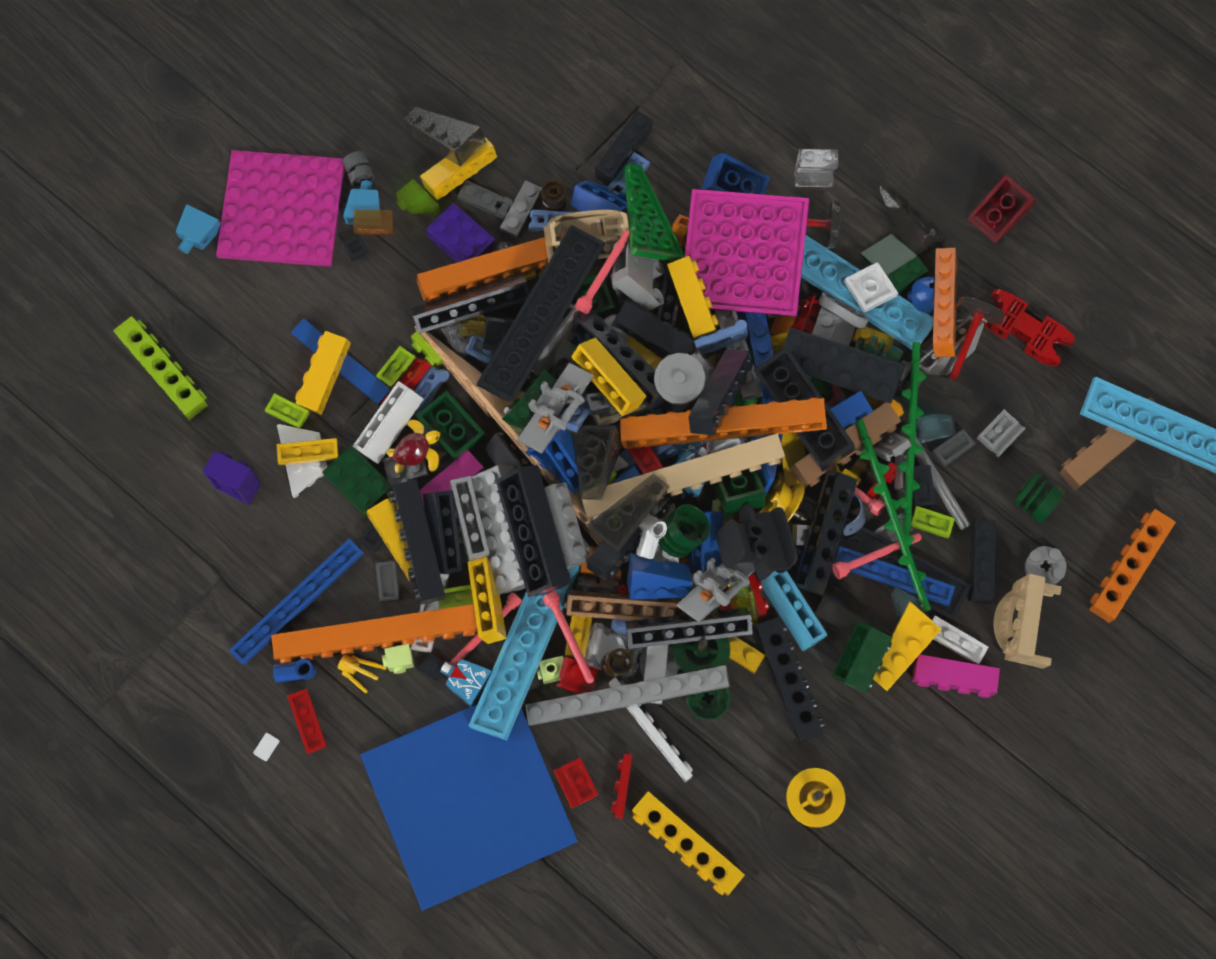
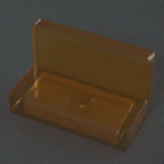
M354 210V234L394 235L393 212L391 210Z

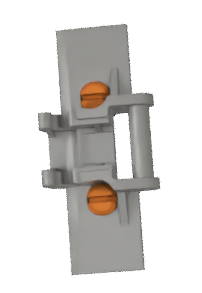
M569 363L552 389L544 381L540 387L542 395L536 402L532 399L528 404L531 411L535 414L517 440L543 453L556 432L560 429L566 430L568 421L578 406L584 403L585 399L581 395L594 376ZM566 403H571L561 419L557 418Z
M711 558L707 562V570L703 574L701 570L694 574L693 583L696 587L677 606L700 623L716 607L718 608L720 604L727 606L735 594L743 587L745 588L749 585L748 577L755 571L754 564L738 563L732 568H726L722 562L716 567L715 558ZM728 585L732 586L727 592H722Z

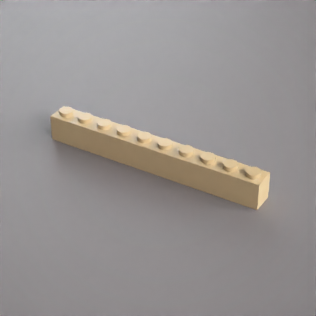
M777 433L587 491L580 495L587 518L592 517V520L603 518V513L611 511L612 514L624 511L623 507L631 505L632 508L644 505L643 501L651 499V502L663 499L662 495L667 493L675 496L683 493L682 489L690 487L691 490L703 487V482L710 481V484L722 481L721 477L726 475L733 478L742 475L741 471L749 469L750 472L762 469L761 465L769 463V466L781 463L780 459L784 458L785 455Z

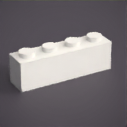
M398 381L353 447L379 464L386 451L395 442L424 399Z

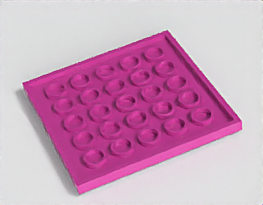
M232 150L216 253L217 258L332 267L345 170L342 162L343 158Z
M692 189L685 257L690 256L692 261H697L700 270L697 271L699 279H703L706 289L703 290L705 297L709 296L713 306L710 309L797 317L809 198Z

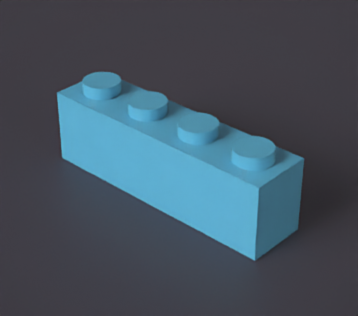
M774 571L769 577L761 581L764 592L802 651L814 646L827 636V633L787 571L781 574Z

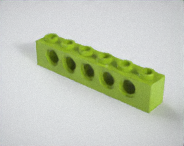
M131 316L114 329V333L190 421L208 407L205 402L207 397L200 389L196 391L193 388L195 383L188 375L184 377L181 374L183 369L176 361L172 363L168 359L170 354L164 347L160 349L156 345L159 343L152 333L148 335L145 332L147 328L141 320L136 321ZM137 337H142L139 342H134ZM154 350L151 356H146L149 351ZM166 364L163 370H158L160 365ZM178 378L175 384H170L172 379ZM190 392L189 397L182 398L184 393Z

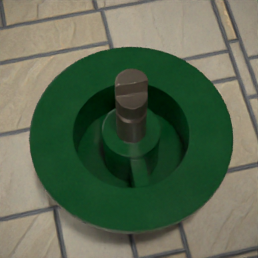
M728 638L673 644V656L679 668L685 673L726 666L730 657V643Z

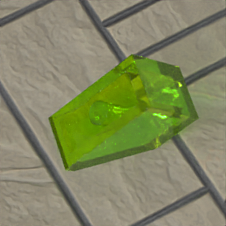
M414 179L396 193L397 204L403 211L406 209L410 214L438 215L440 213L439 205Z
M749 584L730 599L733 609L748 607L753 626L759 624L753 590Z

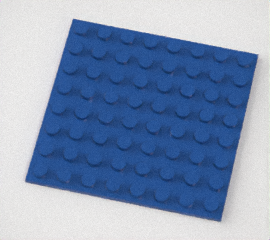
M476 704L360 754L422 911L578 842L522 709L519 711L507 741L469 727V723L478 705Z

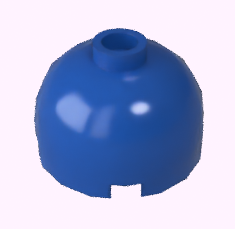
M935 276L918 279L912 285V290L908 291V302L912 303L917 310L928 315H934Z

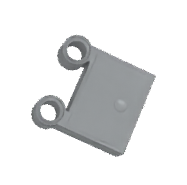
M629 238L613 264L612 287L616 291L620 289L643 311H650L664 303L661 291L657 288L653 289V279L664 274V266L658 259L633 256L631 254Z

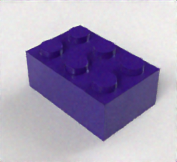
M454 203L427 228L428 238L456 263L492 253L496 248L495 239Z
M214 451L203 470V474L215 489L250 505L261 486L257 480L258 477L254 475V471L250 469V465L241 460L236 462L232 460L233 457L225 452L220 454Z

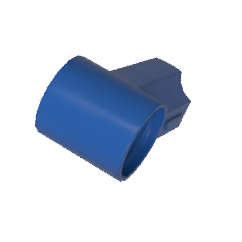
M307 659L276 664L273 667V676L276 683L301 679L310 680L315 677L317 672L316 666ZM309 665V672L303 675L301 672L302 667Z

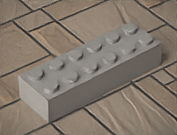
M497 465L471 477L498 594L514 593L525 588L495 481L515 470L514 465Z

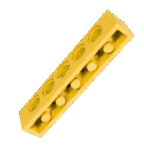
M649 791L633 808L632 813L634 816L632 818L641 826L643 823L650 828L648 832L657 840L659 837L666 842L664 846L673 854L675 851L682 856L680 860L689 868L693 865L698 870L696 874L704 881L709 879L714 884L713 889L720 895L725 893L728 896L745 876ZM651 812H657L660 815V820L657 823L649 820L648 815ZM671 825L675 827L676 835L673 837L667 836L664 832L666 826ZM684 839L690 840L692 849L689 851L683 850L680 845L681 841ZM700 853L706 854L708 863L705 865L699 864L697 862V855ZM720 867L724 870V877L722 879L714 877V868Z

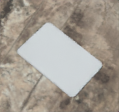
M266 733L253 754L266 762L280 741Z

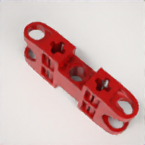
M1000 289L993 290L991 298L996 302L995 304L999 307V311L987 312L980 310L979 314L984 316V319H981L984 326L1004 340L1009 333L1013 334L1028 344L1023 351L1024 353L1046 365L1059 366L1061 358L1053 349V344L1062 345L1063 343L1071 346L1075 341L1073 334L1049 316H1046L1041 323L1024 311L1028 303L1015 295Z

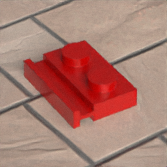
M892 462L888 465L889 470L883 475L885 482L889 484L897 475L894 472L898 466ZM877 481L867 492V495L870 496L872 499H874L875 497L879 499L881 496V494L873 492V488L876 486Z
M564 657L559 675L561 679L560 683H557V687L576 694L592 692V689L595 688L599 669L588 665L594 681L587 683L577 661Z
M581 758L553 771L571 809L599 796Z

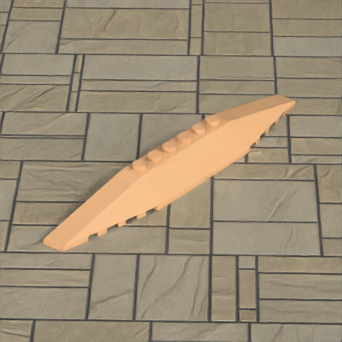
M429 332L420 333L442 358L443 365L489 418L493 417L533 465H538L541 475L548 484H559L560 482L554 478L555 475L550 470L541 467V463L537 459L525 453L530 447L519 442L517 439L520 434L502 420V417L505 415L503 410L513 404L476 386L482 373ZM569 490L578 523L599 546L606 538L600 525L598 526L592 520V517L587 518L580 493L573 494Z

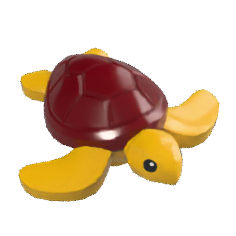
M409 420L407 425L413 429L414 433L403 437L396 448L388 449L386 454L396 462L394 468L397 474L401 473L405 466L418 465L425 458L428 459L429 470L434 472L439 465V455L436 451L429 448V445L438 441L440 432L430 431L425 435V427L421 422Z

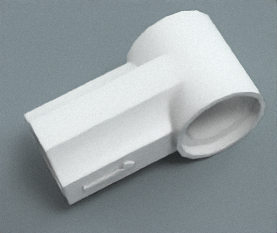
M646 515L640 522V528L643 532L636 554L647 559H653L659 539L666 534L667 525L652 515Z

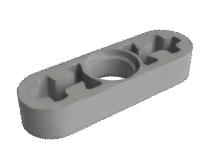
M822 292L818 301L820 305L855 327L862 329L866 327L869 318L865 314L827 292Z

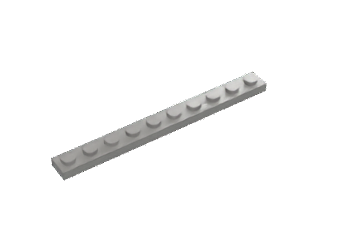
M724 665L525 705L528 725L533 726L728 688L730 683L727 666Z

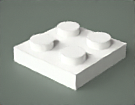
M878 262L844 279V284L864 313L898 295L897 290Z

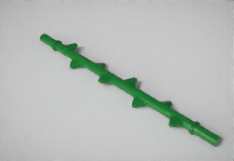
M920 342L912 343L910 388L902 391V396L909 400L908 424L902 426L901 431L908 435L907 439H909L911 447L907 449L906 461L898 464V468L906 474L904 497L897 501L900 502V506L904 509L902 515L904 535L909 536L911 533V519L913 518L911 516L912 495L914 490L920 488V484L913 479L914 457L923 451V447L915 443L916 419L924 415V412L917 407L918 382L927 379V375L919 370V365L921 364Z
M859 420L856 422L862 439L861 443L865 447L859 457L860 459L870 461L877 481L873 492L882 495L890 520L885 524L884 528L895 531L903 554L898 563L907 566L923 612L929 611L931 608L924 591L925 588L922 585L926 574L917 571L909 546L915 539L913 536L904 535L896 513L897 508L901 504L899 501L891 499L883 476L889 470V466L879 464L864 420Z

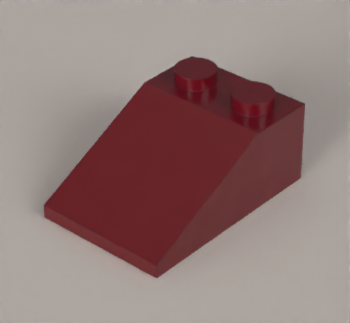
M1006 174L967 219L993 242L997 243L1038 201Z

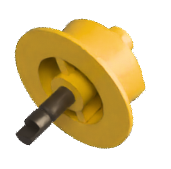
M779 478L774 481L771 489L765 496V507L758 508L757 513L771 512L776 507H781L786 514L787 522H789L792 516L806 525L812 521L811 518L797 510L804 495V485L798 483L790 488Z
M810 768L801 771L791 780L787 789L786 800L791 814L797 821L806 826L818 828L830 825L838 819L845 806V792L841 782L834 774L824 769Z

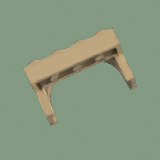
M591 210L553 217L547 223V226H543L548 263L560 245L562 235L563 237L565 236L571 225L605 242V247L598 259L608 258L613 251V244L619 241L624 231H629L627 213L618 210ZM601 221L603 222V229H604V235H603V236H602V230H601Z
M1028 574L1017 580L1013 584L1012 590L1000 600L995 610L993 626L997 642L1002 648L1003 653H1005L1004 660L1041 669L1051 666L1052 658L1036 655L1035 648L1043 596L1053 597L1054 594L1060 595L1061 586L1045 583V577ZM1016 607V610H1018V615L1013 623V613Z

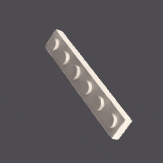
M616 677L609 682L610 688L626 685L622 680L618 681ZM641 704L626 707L682 780L686 783L693 776L691 774L692 768L686 761L682 762L679 759L678 755L680 753L673 744L671 746L668 745L665 741L667 737L660 728L656 729L652 724L654 720L649 713H643L639 708Z

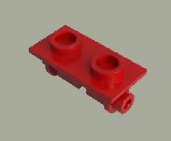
M816 296L802 301L799 317L794 322L795 328L809 333L813 332L816 322L810 318L816 320L822 307L818 300H814Z

